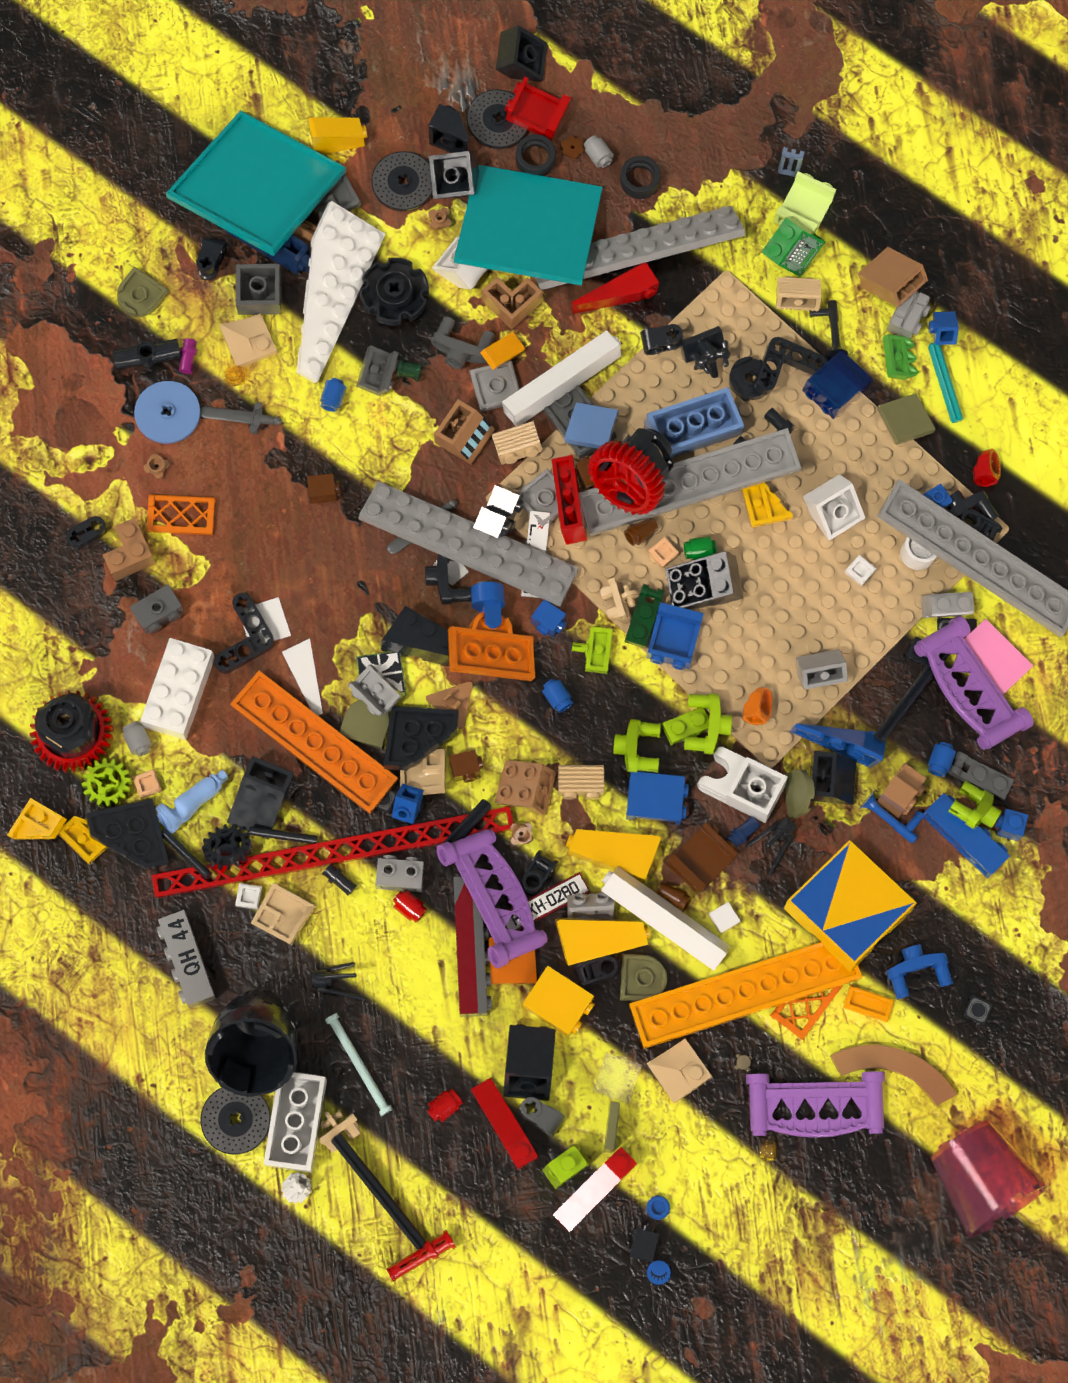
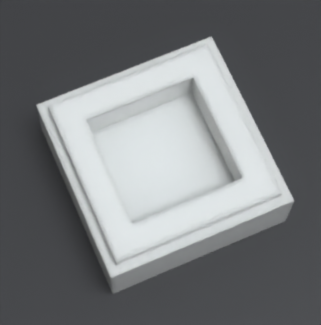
M858 555L844 573L862 586L875 572L876 568L861 555Z
M239 883L235 906L258 910L262 887Z
M729 902L709 913V917L720 934L740 923V919Z

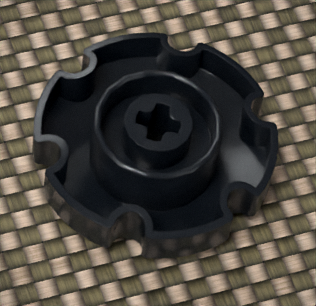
M388 258L387 264L383 265L380 262H376L363 275L362 281L366 286L360 288L361 302L369 315L372 313L377 314L376 319L379 323L399 326L403 319H408L412 322L425 310L427 299L424 296L429 295L428 280L421 269H413L411 261L403 258Z

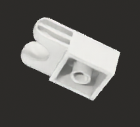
M717 747L714 751V759L726 769L728 774L721 779L703 776L699 779L697 787L703 793L766 823L786 786L787 776L724 747ZM758 788L760 792H754V790Z

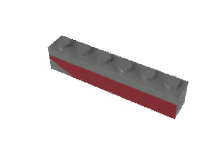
M453 877L460 1017L488 1016L487 1010H492L491 996H487L486 987H491L490 973L485 972V964H490L488 950H484V941H489L488 928L483 927V918L462 877Z

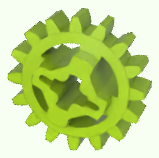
M103 758V764H99L97 760L94 761L96 767L88 766L87 769L90 773L83 774V778L87 782L81 783L82 787L88 788L84 791L85 796L91 795L89 799L91 803L97 800L98 807H102L103 803H106V806L110 808L112 802L118 806V799L126 800L127 798L124 793L131 792L127 784H131L132 780L131 778H126L130 775L129 771H123L125 767L123 763L116 766L117 761L115 759L108 763L107 759ZM116 772L120 774L122 782L115 779ZM109 779L112 784H107L106 787H104L102 783L107 782ZM92 784L98 786V795L93 791Z

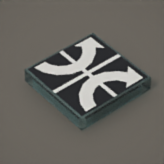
M385 652L356 657L359 676L368 665L372 664L403 695H407L401 653Z

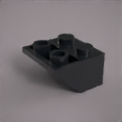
M814 751L811 756L809 777H812L814 782L815 796L810 801L853 805L856 760L838 753Z

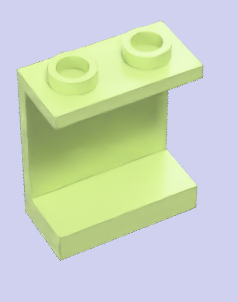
M798 171L794 184L781 207L779 206L776 212L774 223L781 225L786 217L793 216L816 233L834 199L836 189L829 183L815 180L810 174Z

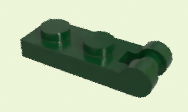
M643 583L624 642L646 649L664 590L659 588L655 590L649 588L650 585ZM646 596L654 598L653 604L645 602Z

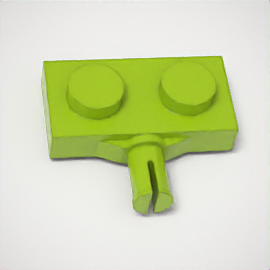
M591 626L586 644L573 642L572 651L585 653V671L607 674L613 629Z
M698 708L666 721L661 726L670 745H673L680 741H685V736L697 737L700 733L707 731L709 728V718L704 708Z

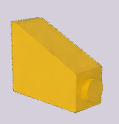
M308 118L313 149L323 155L365 146L364 138H368L365 125L361 126L359 118Z

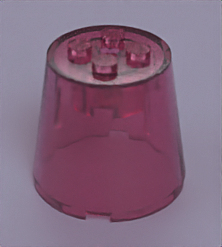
M990 1120L974 1124L970 1128L965 1127L955 1134V1138L941 1144L938 1147L939 1150L931 1157L934 1167L969 1238L976 1237L994 1227L992 1222L1002 1216L1005 1220L1034 1201L1049 1187L1040 1174Z

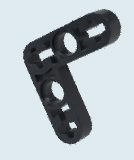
M774 337L766 347L754 387L762 395L771 393L776 386L783 363L810 375L820 376L827 368V360L821 354L782 337ZM775 345L779 346V351L775 350ZM792 353H799L802 356V360H795L792 357ZM766 362H773L776 365V370H770L766 366ZM814 362H817V363H818V367H819V368H816V367H815V363H814ZM766 376L769 377L767 380V387L763 386V380L766 378Z
M239 593L234 596L232 605L249 637L216 655L214 660L215 666L223 674L230 673L265 654L273 648L275 643L273 635L251 597L246 593ZM242 599L244 602L248 601L246 603L249 610L247 614L242 606H239V601ZM251 617H256L260 620L259 625L255 628L247 625ZM260 631L262 632L264 638H270L267 640L268 644L265 646L263 643L258 644L261 642V639L257 634ZM241 647H249L251 649L250 655L247 657L239 656L238 652ZM231 653H235L236 658L239 660L238 662H235L234 659L230 660L233 658ZM225 658L226 660H230L228 662L229 666L225 667L224 665H221V659Z

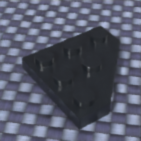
M393 706L390 715L384 769L407 771L457 734L459 710Z
M153 799L85 813L90 838L145 870L169 864Z

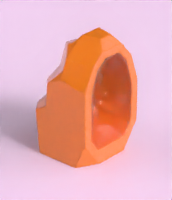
M767 687L757 688L750 694L748 702L744 704L742 719L748 724H766L771 717L773 706L772 694Z

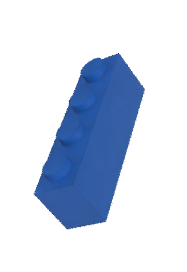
M943 793L923 813L924 819L988 879L1010 857L1007 853L1008 850L1003 844L996 843L986 828L978 826L976 829H972L965 825L966 822L949 813L948 811L955 799L951 795L947 796Z

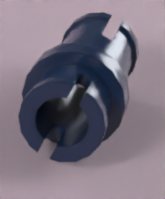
M750 816L740 827L734 828L731 831L732 834L726 837V840L732 842L737 848L740 844L747 842L746 838L756 829L760 828L759 822Z

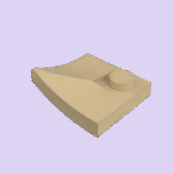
M261 313L242 320L220 324L222 334L237 369L277 354L276 347Z
M445 749L434 750L407 771L400 770V787L402 784L424 790L423 795L445 793Z
M273 883L251 924L292 945L316 906Z
M683 1039L647 1063L674 1104L712 1078L686 1039Z

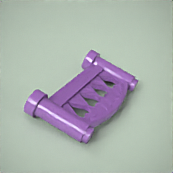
M958 615L952 618L948 625L918 641L914 646V650L919 657L926 656L928 658L934 677L949 703L979 733L980 736L977 738L979 747L983 750L990 749L1018 731L1029 729L1033 726L1034 722L1027 709L1020 707L1015 711L1012 710L965 641L964 637L970 634V626L964 617ZM940 653L957 655L951 669L945 667L944 661L939 658ZM952 672L969 673L964 687L957 685V680L951 675ZM965 690L982 692L976 706L970 704L969 698L964 695ZM977 709L994 710L989 724L983 723L982 717L977 714Z
M485 829L455 842H445L438 845L437 856L444 866L455 863L495 942V945L488 948L490 962L495 968H501L507 965L508 961L544 946L548 939L543 930L535 929L529 902L517 876L503 856L493 846V843L496 841L495 833L491 829ZM481 854L487 855L488 862L493 867L492 870L474 867ZM491 874L498 876V882L503 886L502 891L484 887ZM502 894L508 896L509 903L513 906V911L495 908ZM511 915L519 917V923L523 925V931L505 928Z
M862 1072V1082L769 1084V1074H747L746 1084H749L750 1127L752 1135L767 1136L766 1131L772 1130L799 1137H832L852 1133L863 1128L869 1129V1134L883 1133L882 1082H885V1072ZM804 1098L815 1113V1117L812 1120H808L806 1117L803 1120L796 1118V1112ZM827 1098L838 1112V1117L834 1120L830 1117L825 1120L819 1117V1112ZM850 1098H852L861 1111L859 1119L853 1117L845 1119L842 1116V1112ZM781 1099L792 1113L790 1120L781 1118L777 1121L772 1117Z

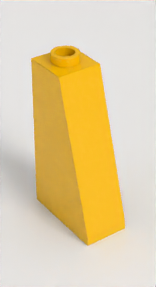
M576 829L575 835L570 834L566 847L569 848L568 855L613 872L618 866L639 882L645 883L661 837Z
M555 919L568 966L648 945L647 939L650 938L648 926L643 925V922L640 920Z

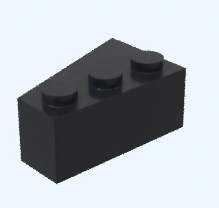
M405 606L383 637L381 651L401 653L402 656H414L422 658L423 661L449 667L448 630Z

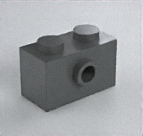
M169 585L162 587L130 606L133 615L145 634L159 631L163 624L168 621L174 622L182 616L181 614L184 613L182 605Z

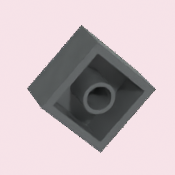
M236 264V308L238 315L281 314L280 264Z

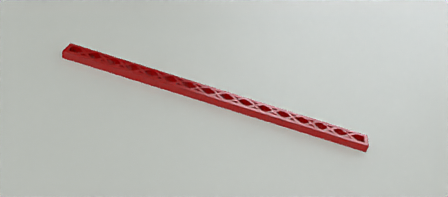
M510 806L489 810L481 819L486 822L482 830L491 829L494 833L510 831V826L513 824ZM506 813L508 825L499 826L493 822L497 815ZM467 815L246 857V862L239 861L240 866L237 868L240 869V872L234 878L225 874L228 870L227 866H223L220 871L217 864L213 867L210 864H206L205 866L209 870H213L218 874L213 882L204 880L200 873L197 875L196 873L198 872L193 867L152 875L155 898L158 899L329 866L331 863L334 865L442 844L452 833L449 831L452 824H460ZM432 827L442 831L436 839L426 835ZM473 828L471 832L467 834V836H470L482 830H476L475 828ZM413 831L420 835L415 843H409L404 839L408 832ZM386 836H392L397 839L393 847L388 848L382 844ZM365 840H370L375 844L369 852L359 848ZM347 844L353 848L348 856H342L337 852L341 845ZM324 848L330 854L326 860L321 861L315 855L319 849ZM297 853H303L308 857L304 864L298 865L292 861ZM276 857L286 861L280 869H275L270 865ZM257 861L263 865L258 873H252L248 870L252 862ZM190 874L196 879L191 886L186 887L180 881L185 875ZM168 879L173 882L168 890L160 892L158 880Z

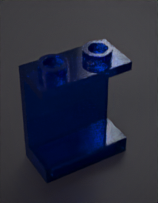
M840 350L807 380L802 391L826 415L835 419L845 404L860 391L863 393L867 390L873 378Z

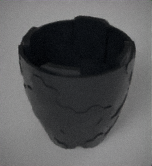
M250 989L235 997L220 1012L209 1034L205 1049L206 1066L220 1087L237 1095L254 1097L271 1093L289 1081L297 1064L298 1037L293 1018L287 1006L271 991Z

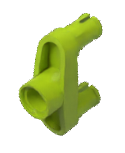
M689 693L688 707L707 708L710 711L708 736L705 738L685 736L684 750L704 751V754H714L719 735H731L732 715L721 714L719 694L709 693V695Z
M631 719L627 735L615 734L613 754L625 756L627 772L650 771L658 773L659 758L639 757L637 755V739L639 736L659 738L661 723H647Z
M966 780L959 793L976 802V809L972 810L955 799L948 812L966 822L965 825L972 829H976L981 822L992 828L1002 812L992 805L994 794L985 789L983 791Z

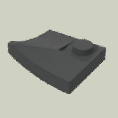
M344 174L315 209L321 219L328 203L331 201L347 211L361 206V202Z

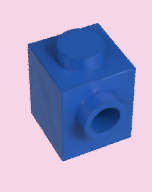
M955 311L934 312L933 321H929V334H933L935 345L957 344L959 325Z
M543 600L531 616V623L536 626V630L542 635L554 637L556 632L560 634L567 624L565 622L566 614L546 600Z
M402 784L395 797L392 817L413 824L420 812L424 790Z
M1006 809L996 820L995 827L998 828L996 836L1018 842L1024 835L1028 815Z

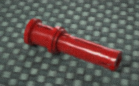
M445 1229L442 1235L432 1241L427 1240L424 1244L425 1246L391 1267L386 1268L393 1282L431 1258L437 1260L440 1254L450 1248H457L448 1231Z

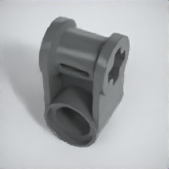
M533 1097L525 1099L519 1108V1113L523 1119L551 1137L555 1135L565 1118L556 1109L547 1106ZM534 1104L536 1113L531 1112L530 1115L527 1114L525 1105Z

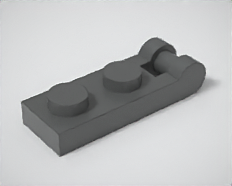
M962 752L956 753L954 757L955 762L949 771L950 775L963 782L967 780L983 791L984 789L994 794L995 798L1001 801L1005 800L1014 782L1013 779L969 758ZM963 765L969 767L967 773L961 770Z

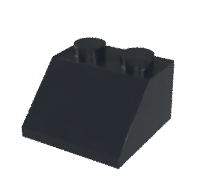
M519 25L502 31L500 34L496 70L510 79L523 80L524 77L529 78L528 81H543L548 43Z
M439 104L428 124L429 144L449 153L469 151V136L459 112L452 106Z
M477 151L429 156L433 199L474 195L476 193L479 177Z

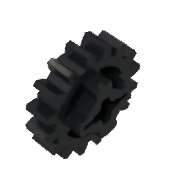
M224 824L221 830L215 827L216 832H208L209 838L203 839L204 845L202 850L206 862L209 861L212 867L217 864L220 870L223 866H227V869L230 870L233 864L239 867V861L246 862V855H251L250 848L253 847L249 833H245L243 827L237 830L235 824L231 828Z

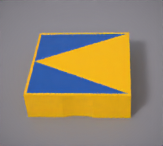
M849 840L787 900L784 909L803 928L815 935L826 949L851 972L874 949L879 940L892 932L912 912L917 903Z

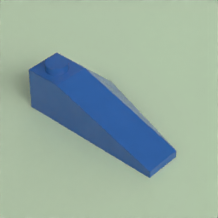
M797 723L789 731L835 753L856 760L857 763L870 769L881 762L884 757L886 740L883 743L875 740L874 734L876 732L873 731L866 732Z

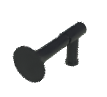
M830 300L827 302L828 308H819L817 312L809 310V318L829 316L832 347L826 353V357L831 360H840L848 356V351L842 349L840 344L837 301Z

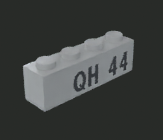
M185 910L158 919L160 926L156 927L160 939H165L167 947L164 948L167 960H172L175 969H172L171 972L175 983L180 982L182 990L178 992L182 1003H187L189 1008H193L215 1000L216 996Z

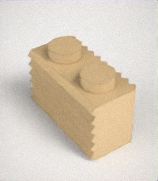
M790 276L777 278V309L819 311L821 302L820 279L810 277L805 279L792 278Z
M534 421L492 434L500 462L503 465L505 463H515L518 459L525 458L526 456L534 457L543 451Z
M604 765L558 766V796H563V799L568 800L576 799L577 796H586V799L595 800L599 799V796L604 795Z

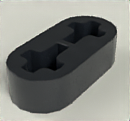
M93 516L70 528L66 533V539L72 548L80 549L104 536L107 527L101 517ZM94 523L100 525V530L97 532L93 529ZM76 533L78 536H80L79 542L73 540V535Z

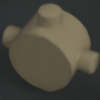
M740 1053L737 1054L734 1068L749 1072L751 1070L749 1066L753 1058L750 1055L741 1056Z

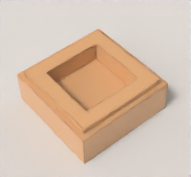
M666 537L662 538L648 550L649 555L661 568H664L679 555V552Z
M154 769L133 777L140 799L162 792Z

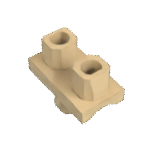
M615 578L609 579V584L600 588L603 600L607 601L614 598L615 605L606 608L608 618L610 620L622 618L625 621L632 619L628 605L629 607L635 606L634 599L639 596L638 590H631L629 584L624 585L622 588L620 581H616Z
M326 1111L324 1114L327 1120L320 1125L324 1130L330 1125L333 1128L318 1139L322 1145L325 1144L334 1153L337 1149L331 1140L344 1130L351 1140L361 1133L358 1124L355 1122L357 1121L356 1117L352 1113L337 1124L336 1121L343 1117L340 1111L332 1116Z

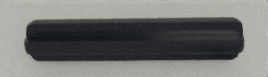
M482 799L443 843H452L465 838L488 813L492 805L487 800Z

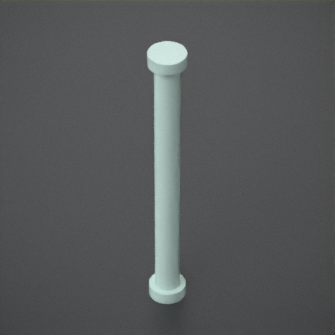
M335 1013L325 1021L333 1028L380 1109L379 1114L383 1116L393 1110L391 1105L388 1106L340 1024L338 1014Z

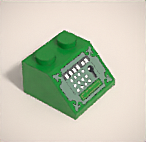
M790 216L784 219L762 250V253L778 266L801 277L826 242L795 217Z

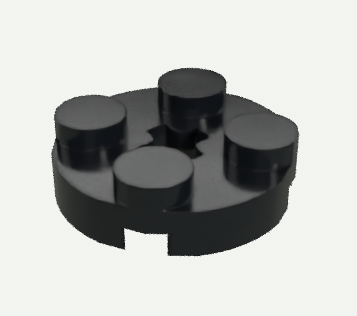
M753 357L741 358L734 363L730 371V388L743 401L757 400L765 396L755 390L754 383L746 381L747 374L751 377L757 376L761 359H753ZM768 376L763 380V386L767 387Z

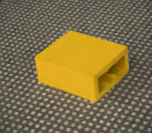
M547 966L523 1002L522 1008L569 1037L571 1033L574 1035L577 1033L582 1025V1022L579 1020L583 1014L588 1016L595 1003L592 1002L594 998L592 994Z

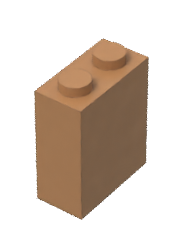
M889 247L883 250L858 273L864 290L896 307H899L928 281L922 264Z

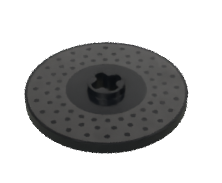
M495 89L485 91L472 100L468 107L466 121L469 132L480 144L493 149H506L515 146L525 137L528 130L506 120L507 111H505V107L509 99H514L515 94ZM497 116L501 117L500 122H495Z
M407 151L391 153L382 158L373 170L371 183L374 195L381 204L391 210L406 212L418 209L433 194L430 164L416 153ZM406 178L407 184L402 183L401 185L399 179L404 180Z
M222 1087L208 1097L200 1117L201 1129L208 1143L216 1150L229 1155L245 1154L257 1148L266 1138L271 1122L270 1109L262 1095L254 1097L241 1096ZM238 1113L241 1114L239 1117L241 1123L231 1125L232 1120L230 1116H236Z

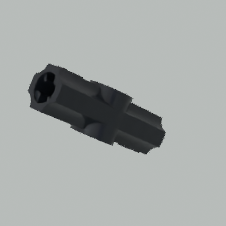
M177 339L155 343L143 341L137 346L113 350L116 370L141 365L152 367L158 362L181 358ZM144 352H152L148 357L142 356Z

